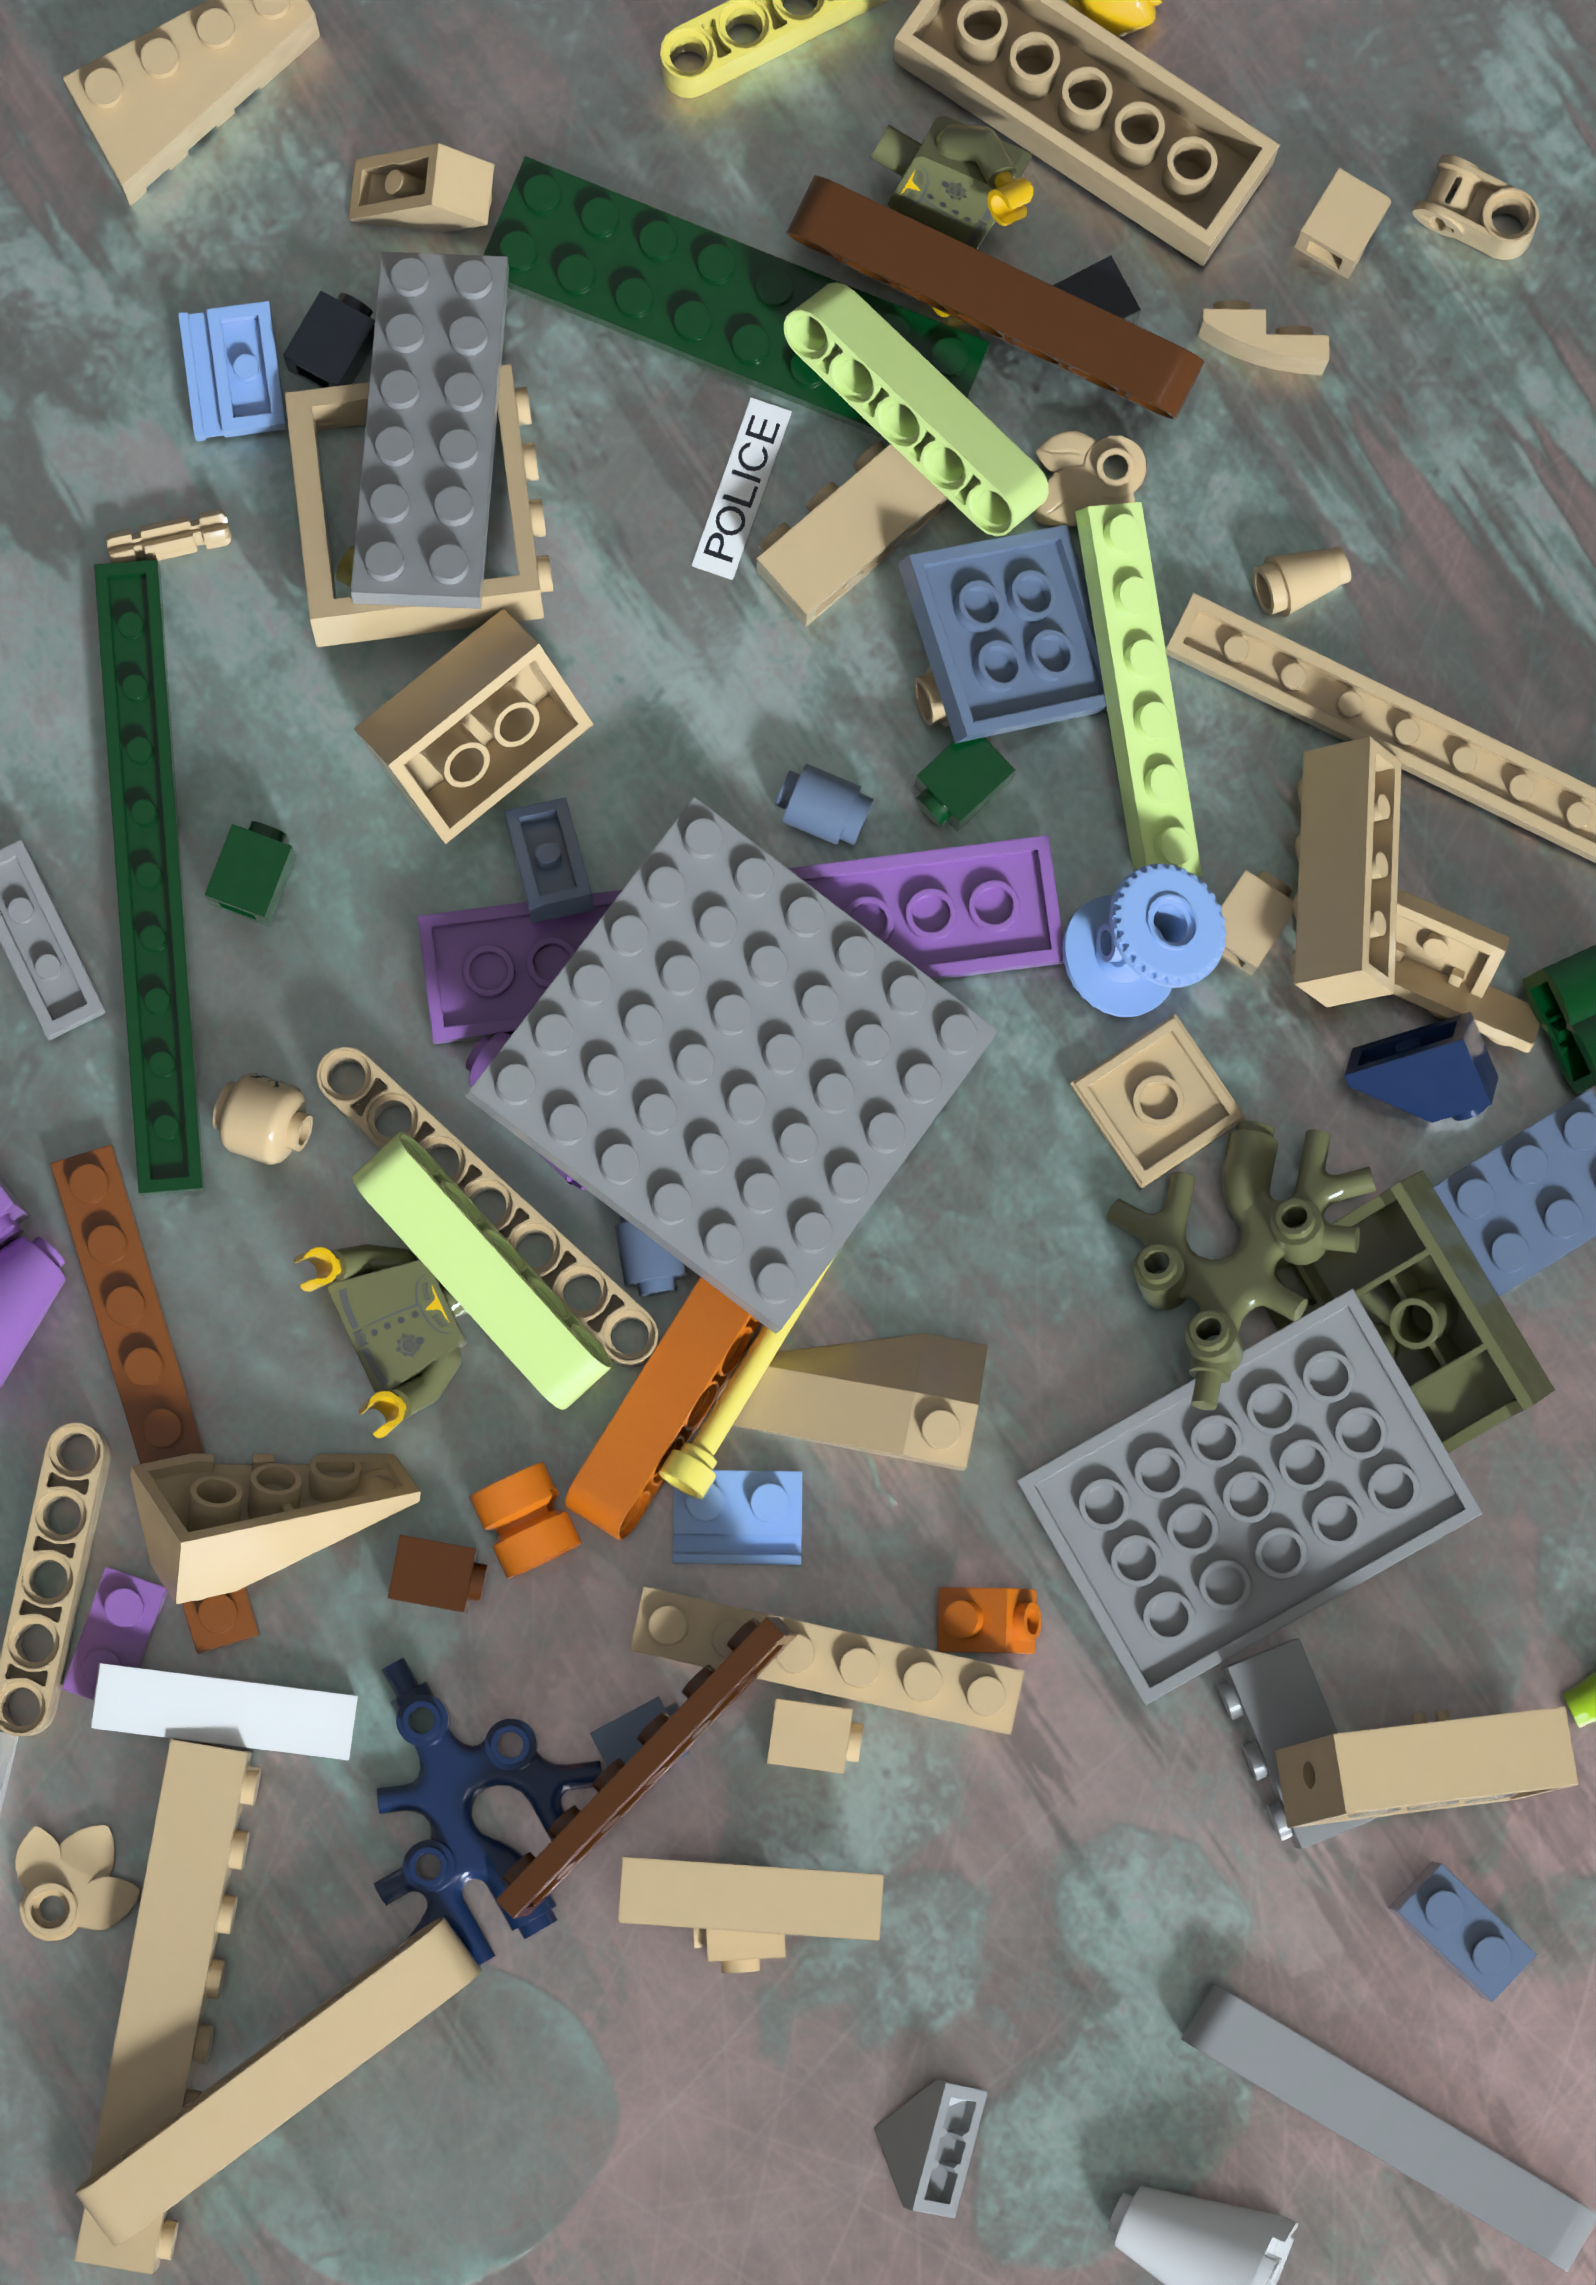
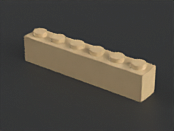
M643 1587L630 1651L701 1667L710 1664L716 1670L733 1652L727 1646L728 1641L746 1622L755 1617L761 1623L766 1617L779 1616ZM779 1617L797 1636L756 1678L1011 1735L1025 1671Z

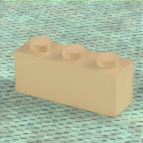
M879 441L872 445L853 464L857 471L856 474L840 487L834 482L824 486L806 504L805 507L810 512L792 528L786 522L782 523L771 531L758 545V549L762 554L757 557L756 572L805 627L948 506L949 499L891 444L886 447Z

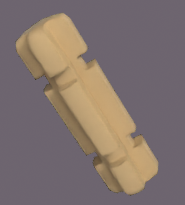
M215 509L198 513L199 519L191 521L188 515L140 526L139 533L132 534L131 529L112 532L106 536V547L110 562L139 561L142 558L160 561L198 552L197 546L204 544L207 550L226 546L231 542V531L227 516L223 510Z

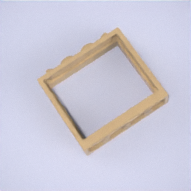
M511 364L501 365L498 415L519 575L484 579L481 609L353 604L352 597H336L318 431L366 425L370 382L285 393L309 616L316 647L480 627L503 608L517 622L544 618L541 593L553 591L549 555L536 556L534 538L545 537L546 528L542 498L529 500L527 487L528 481L539 480L535 444L534 442L522 444L520 426L530 425L532 420L527 387H514Z

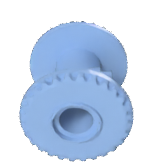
M1151 864L1135 870L1122 880L1114 895L1101 896L1090 900L1081 906L1070 918L1063 934L1062 960L1063 964H1065L1067 977L1070 978L1073 988L1092 1007H1096L1103 1013L1117 1017H1135L1148 1013L1159 1006L1167 998L1172 988L1186 987L1199 982L1217 966L1225 948V918L1222 915L1221 906L1218 905L1215 899L1216 896L1207 888L1208 885L1205 882L1203 883L1195 874H1191L1184 868L1171 864Z

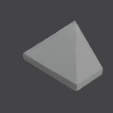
M935 2080L874 2127L903 2208L944 2217H956L988 2091Z

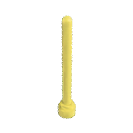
M830 1264L778 1333L775 1334L763 1325L692 1443L684 1442L680 1450L671 1451L659 1471V1475L670 1485L693 1498L700 1500L704 1498L716 1478L713 1469L717 1461L713 1456Z

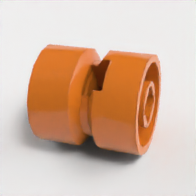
M544 1462L518 1471L469 1496L483 1529L495 1530L499 1536L492 1548L507 1579L540 1566L582 1544L568 1512L554 1509L553 1503L559 1493Z

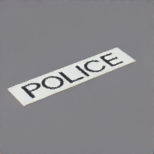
M750 398L691 565L692 567L730 580L734 579L792 411Z

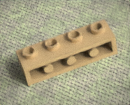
M1371 736L1303 752V777L1298 783V796L1301 803L1300 835L1297 837L1295 845L1299 861L1298 892L1293 900V910L1297 920L1296 950L1291 956V971L1294 977V984L1325 1007L1394 994L1402 761Z

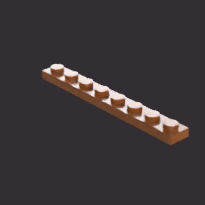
M112 1144L50 1163L140 1464L187 1454H207L114 1146ZM247 1586L235 1592L182 1603L197 1654L261 1635Z

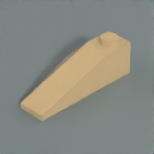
M922 1333L780 1351L774 1356L732 1426L964 1471L967 1468L977 1417L988 1345ZM742 1356L741 1360L739 1361V1363L737 1364L736 1368H735L734 1371L732 1372L731 1376H730L729 1379L727 1380V1382H726V1384L724 1385L723 1389H722L721 1392L719 1393V1395H718V1397H717V1400L719 1399L720 1395H721L722 1392L724 1391L725 1387L727 1386V1384H728V1382L730 1381L731 1377H732L733 1374L735 1373L736 1369L738 1368V1366H739V1364L741 1363V1361H742V1359L744 1358V1356Z
M187 1454L131 1466L130 1473L150 1564L175 1604L199 1601L208 1597L238 1591L420 1502L421 1494L420 1489L395 1454H317L311 1459L310 1464L275 1463L274 1454H252V1464H214V1454Z

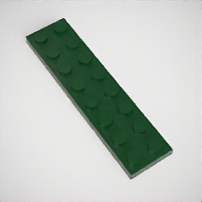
M527 156L524 157L483 256H508V288L885 439L793 351L784 335L786 316L827 284L838 281ZM848 286L866 301L967 399L969 398L989 349L990 342Z

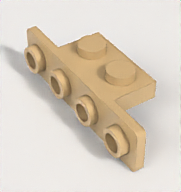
M1398 888L1394 994L1391 995L1425 1008L1432 1015L1442 1020L1471 1012L1480 1033L1486 1035L1496 1044L1511 1046L1526 1053L1530 1052L1535 1043L1540 1023L1529 1003L1489 986L1506 953L1510 937Z

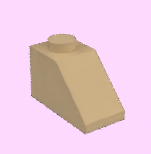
M440 143L355 159L348 220L360 224L445 233L488 225L489 208L492 201L491 190L494 164Z

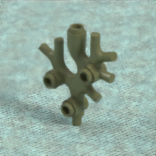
M1246 1120L1239 1122L1236 1130L1229 1133L1223 1164L1222 1188L1226 1205L1241 1229V1241L1232 1254L1222 1259L1211 1260L1198 1256L1191 1250L1186 1240V1226L1196 1180L1191 1174L1185 1172H1173L1170 1174L1165 1205L1155 1214H1148L1121 1199H1117L1108 1211V1222L1135 1235L1145 1245V1248L1138 1253L1134 1260L1133 1273L1147 1304L1158 1310H1172L1182 1305L1187 1298L1195 1300L1200 1308V1312L1190 1319L1185 1329V1341L1192 1356L1189 1374L1196 1379L1191 1405L1201 1410H1215L1217 1408L1221 1383L1230 1381L1231 1373L1240 1365L1243 1358V1345L1238 1332L1248 1312L1255 1307L1265 1306L1294 1322L1298 1321L1303 1315L1308 1300L1284 1287L1275 1276L1276 1264L1282 1257L1295 1265H1308L1320 1259L1326 1250L1357 1253L1360 1240L1359 1227L1330 1224L1325 1220L1324 1213L1329 1206L1344 1199L1375 1192L1370 1166L1337 1175L1327 1173L1326 1161L1331 1135L1325 1131L1316 1129L1306 1131L1296 1189L1293 1196L1285 1201L1274 1200L1270 1195V1186L1278 1149V1141L1274 1138V1129L1270 1125L1259 1121ZM1303 1224L1302 1226H1300V1227H1298V1228H1292V1227H1294V1226H1296V1225ZM1166 1269L1162 1273L1155 1274L1157 1271ZM1219 1335L1214 1340L1205 1341L1207 1338L1211 1336Z

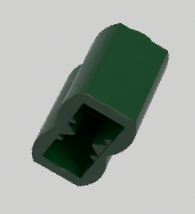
M1593 945L1542 968L1523 979L1524 990L1530 1007L1542 1028L1550 1036L1552 1049L1559 1068L1577 1094L1596 1086V945Z

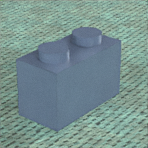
M1431 1861L1388 1907L1481 1998L1493 2002L1537 1955L1442 1863Z

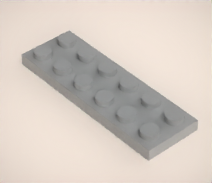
M382 252L350 591L353 604L481 609L509 278L508 256Z

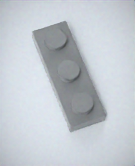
M21 839L0 849V943L46 1038L52 1040L107 1013L25 843Z

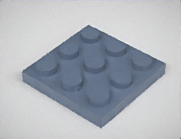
M1068 525L911 554L897 563L955 744L1107 711L1087 583Z

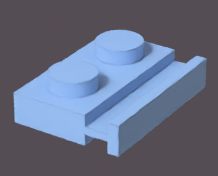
M269 301L206 309L207 312L178 313L196 441H204L206 438L224 436L226 438L286 430L285 408Z
M713 1470L716 1478L701 1500L693 1498L674 1487L673 1564L801 1566L802 1471Z

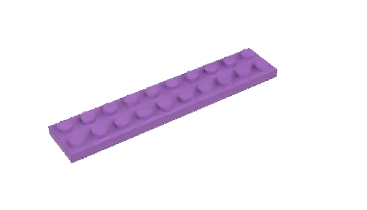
M1049 835L788 868L932 980L1063 964V935ZM622 890L592 893L594 910L536 923L531 922L526 902L418 916L434 1044L481 1039L483 1037L489 1038L499 1032L512 1035Z

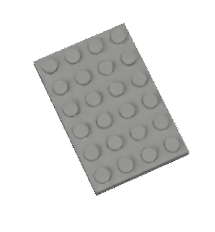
M1353 1289L1244 1350L1242 1361L1231 1373L1230 1381L1221 1383L1218 1404L1215 1410H1201L1191 1405L1196 1380L1194 1379L1017 1480L1145 1706L1483 1514Z

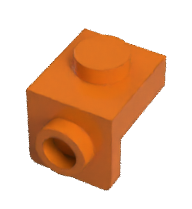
M939 1587L937 1652L1035 1653L1036 1639L1040 1634L1042 1626V1616L1037 1605V1593L1035 1590Z

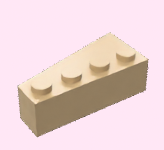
M207 0L62 77L71 101L131 207L147 192L146 188L167 169L171 171L189 155L188 150L214 127L218 129L235 114L234 109L257 88L259 90L264 88L321 36L315 12L308 0Z

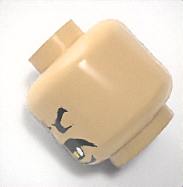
M248 1073L243 1075L237 1082L231 1081L224 1086L216 1101L212 1122L213 1127L219 1130L220 1140L228 1151L264 1164L274 1165L283 1162L291 1154L292 1150L299 1152L305 1147L312 1131L313 1117L306 1114L305 1097L298 1087L259 1073Z

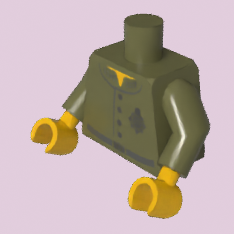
M940 116L935 119L922 143L888 125L870 156L872 160L901 176L887 203L889 208L977 250L995 221L1002 226H1007L1026 217L1027 207L1024 204L1029 203L1033 197L1031 182L1021 177L1032 154L1000 140L995 131L990 127L963 124L947 116ZM932 307L933 310H934L939 316H941V317H948V316H950V315H948V314H946V313H944V312H942V311H940V310H938V309Z
M363 1244L331 1251L324 1247H315L294 1258V1263L309 1261L317 1270V1278L300 1284L302 1290L311 1292L335 1281V1283L326 1286L375 1392L359 1408L358 1413L362 1415L368 1409H376L385 1417L386 1423L373 1433L376 1438L385 1437L403 1419L412 1416L439 1400L462 1364L460 1349L467 1342L456 1318L466 1314L467 1311L439 1283L438 1279L421 1260H418L414 1253L409 1249Z

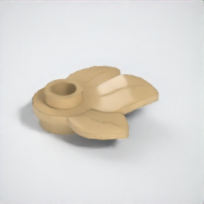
M1079 431L1062 432L1049 438L1036 450L1040 461L1048 470L1054 473L1047 481L1049 489L1047 499L1036 509V521L1053 527L1068 525V527L1077 526L1075 511L1087 506L1135 503L1133 493L1140 488L1147 473L1146 457L1140 446L1124 436L1113 435L1096 441ZM1111 455H1120L1128 463V471L1121 479H1110L1103 471L1104 461Z
M104 1824L80 1829L68 1836L61 1844L49 1832L39 1826H34L22 1840L16 1853L15 1871L25 1889L19 1906L20 1917L24 1927L30 1934L44 1941H58L71 1936L79 1927L91 1930H105L121 1921L136 1905L141 1893L140 1888L127 1880L111 1876L115 1864L116 1849L109 1826ZM51 1895L59 1897L65 1905V1912L57 1921L47 1919L42 1913V1903Z

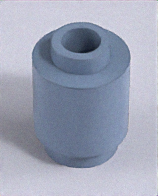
M806 763L801 775L789 770L775 805L786 810L782 819L783 823L838 845L840 840L855 845L874 798L860 793L862 786Z
M619 1215L620 1224L615 1225V1232L625 1287L638 1286L640 1297L656 1296L677 1291L676 1280L688 1276L686 1265Z

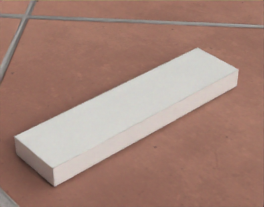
M99 1663L90 1728L349 1760L358 1696Z

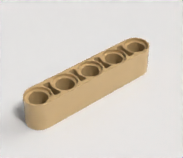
M68 1423L58 1427L51 1434L44 1453L0 1657V1729L13 1736H31L43 1732L53 1722L57 1712L111 1461V1448L107 1438L99 1430L83 1423ZM77 1435H86L94 1445L95 1456L92 1463L85 1469L72 1471L65 1465L63 1460L64 1446L71 1438ZM71 1498L79 1505L81 1520L72 1532L58 1534L49 1522L50 1510L57 1501ZM50 1561L59 1562L67 1573L65 1589L53 1598L44 1597L36 1586V1574L39 1568ZM37 1624L45 1626L53 1637V1649L50 1655L39 1662L30 1660L22 1649V1638L25 1632ZM22 1688L31 1690L37 1696L40 1703V1711L37 1718L26 1726L17 1724L10 1717L8 1711V1702L11 1696Z

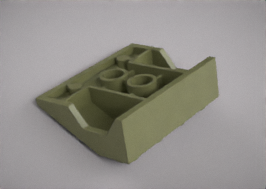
M1423 1170L1398 1182L1377 1197L1332 1223L1333 1225L1359 1227L1360 1240L1357 1253L1326 1250L1320 1259L1308 1265H1295L1286 1261L1283 1257L1276 1264L1275 1276L1277 1280L1287 1289L1308 1300L1307 1307L1301 1318L1347 1291L1354 1290L1448 1453L1511 1416L1533 1406L1555 1391ZM1264 1306L1278 1331L1294 1322Z

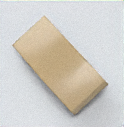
M1241 300L1218 301L1213 304V309L1202 310L1198 322V337L1214 348L1251 364L1278 371L1323 375L1329 361V335H1313L1312 328L1298 325L1283 326L1276 329V334H1266V309H1251L1249 302Z

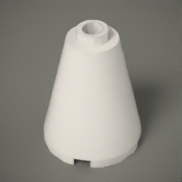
M1140 2186L1134 2197L1125 2192L1122 2194L1112 2214L1108 2229L1118 2233L1115 2247L1164 2285H1276L1294 2241V2238L1290 2236L1298 2228V2223L1286 2216Z

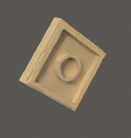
M1176 1013L1069 1084L1070 1089L1139 1191L1236 1127L1239 1122L1247 1119Z

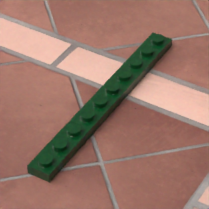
M158 560L94 564L138 1193L141 1196L205 1191L160 564Z

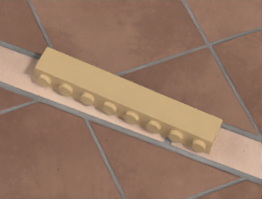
M170 1739L90 2177L202 2093V2090L192 2089L196 2063L207 2064L212 2046L214 2025L204 2024L208 1998L219 1999L224 1980L226 1961L215 1958L220 1933L231 1934L236 1914L238 1896L227 1894L231 1870L243 1869L249 1842V1831L239 1830L243 1804L254 1806L261 1776V1767L251 1766L253 1755L251 1751L188 1740ZM84 2206L74 2261L152 2275L159 2268L160 2259H172L178 2232V2221L168 2219L170 2210L168 2209L134 2236L117 2246H113Z

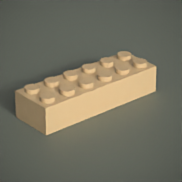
M921 0L895 37L892 61L1202 267H1204L1272 168L1280 144L1062 0Z

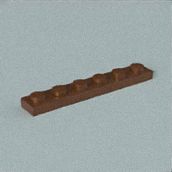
M754 1617L746 1622L728 1641L727 1646L733 1652L716 1670L710 1664L705 1666L686 1684L682 1693L688 1699L671 1717L665 1711L660 1713L642 1730L637 1740L643 1746L626 1764L620 1758L615 1760L597 1777L592 1787L598 1793L581 1811L576 1805L570 1807L552 1824L547 1833L553 1840L537 1857L528 1852L507 1871L502 1880L508 1887L495 1901L513 1919L529 1916L797 1635L779 1617H766L761 1623Z

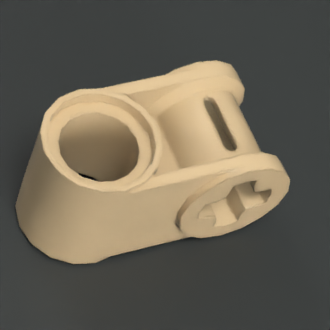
M1442 155L1436 164L1439 174L1425 201H1418L1412 210L1413 216L1430 230L1446 237L1455 238L1488 254L1492 258L1503 261L1512 260L1522 255L1530 246L1539 219L1538 206L1533 197L1524 190L1517 189L1485 173L1478 166L1465 159L1453 155ZM1454 189L1457 190L1452 201L1446 204L1451 192ZM1499 214L1514 215L1523 225V231L1513 235L1503 234L1495 228L1492 218Z

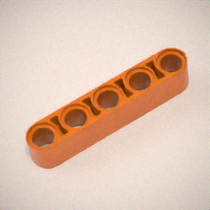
M700 1277L573 1480L566 1495V1508L617 1540H623L629 1536L665 1482L659 1475V1471L672 1450H680L684 1442H690L759 1331L762 1323Z

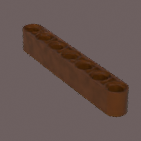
M814 175L786 232L795 241L1168 419H1177L1204 364L1203 359L1169 340L821 176Z

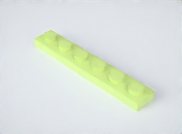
M1142 502L1087 506L1075 511L1133 872L1151 864H1171L1184 868L1191 874L1200 877L1202 876Z

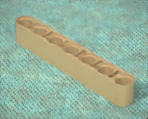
M344 1046L333 1049L324 1055L318 1065L316 1077L319 1088L331 1105L380 1149L392 1139L385 1137L378 1131L377 1122L382 1111L391 1106H402L409 1110L412 1115V1123L406 1134L416 1140L429 1154L441 1148L450 1149L459 1157V1167L451 1179L472 1202L479 1194L487 1191L497 1192L504 1197L507 1204L506 1212L493 1225L517 1252L522 1240L529 1235L540 1234L551 1240L554 1246L552 1258L544 1266L533 1268V1270L598 1340L610 1356L611 1361L619 1366L629 1368L642 1366L648 1362L658 1346L659 1334L656 1322L644 1308L366 1054L356 1048ZM353 1063L364 1069V1083L353 1094H338L331 1088V1075L340 1065ZM580 1277L591 1278L601 1287L599 1302L592 1309L586 1311H578L569 1307L564 1297L568 1284ZM627 1320L640 1322L649 1333L648 1343L644 1349L631 1355L623 1354L616 1350L611 1340L615 1327Z
M445 1917L434 1920L94 2173L76 2189L75 2194L112 2245L117 2246L123 2243L459 1992L480 1974L482 1968Z

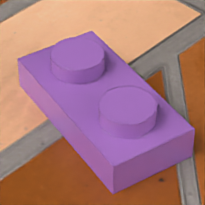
M105 1567L62 1689L94 1700L99 1663L141 1668L168 1592L166 1588Z

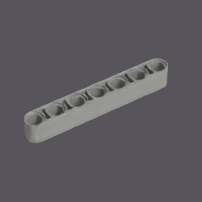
M1214 1983L1181 2038L1182 2041L1566 2272L1569 2271L1596 2224V2213Z

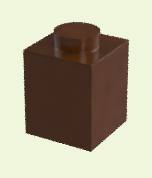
M399 1535L388 1599L467 1613L469 1601L480 1603L482 1601L488 1564L477 1562L479 1550L476 1548Z

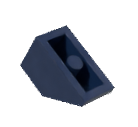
M1471 1012L1352 1048L1344 1074L1349 1087L1431 1123L1450 1117L1455 1121H1463L1479 1115L1488 1106L1492 1105L1499 1078Z

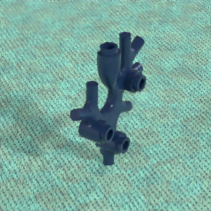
M403 1657L381 1671L396 1696V1699L390 1703L397 1714V1729L403 1739L415 1746L419 1756L420 1771L418 1777L412 1783L377 1788L378 1808L380 1814L410 1811L423 1815L430 1824L431 1835L430 1839L416 1843L408 1850L403 1861V1867L373 1884L386 1906L410 1892H418L426 1898L427 1909L407 1939L434 1920L444 1916L477 1963L481 1965L496 1955L463 1897V1888L470 1880H481L486 1884L494 1900H496L508 1887L502 1880L504 1875L524 1855L511 1845L481 1833L476 1827L472 1817V1810L477 1796L485 1789L494 1786H510L520 1791L530 1802L547 1833L552 1824L564 1813L561 1805L563 1795L569 1790L591 1788L593 1782L602 1773L601 1763L598 1760L574 1764H555L546 1760L538 1752V1738L534 1729L527 1722L514 1718L504 1719L494 1724L481 1744L474 1746L464 1744L449 1729L451 1716L446 1704L434 1696L427 1682L418 1684ZM421 1707L429 1709L434 1715V1725L426 1733L416 1731L411 1723L413 1713ZM507 1732L517 1733L522 1738L523 1749L516 1757L505 1756L499 1748V1741ZM547 1833V1835L549 1836L550 1840L552 1841L553 1838ZM433 1854L440 1860L441 1871L436 1878H426L419 1872L418 1861L422 1855ZM551 1893L529 1916L515 1919L497 1903L511 1930L519 1929L524 1939L558 1920L552 1910L557 1904Z

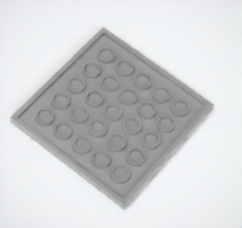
M694 797L465 1097L776 1334L790 1319L999 1031Z

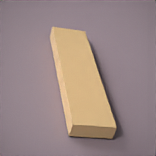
M623 1856L618 1923L880 1941L884 1874Z

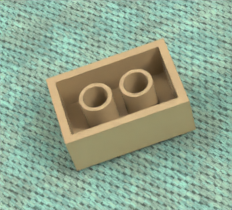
M503 608L357 725L354 730L410 807L447 844L594 724L540 644Z

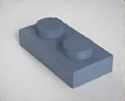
M566 797L504 810L506 826L531 922L536 923L594 910L593 896Z

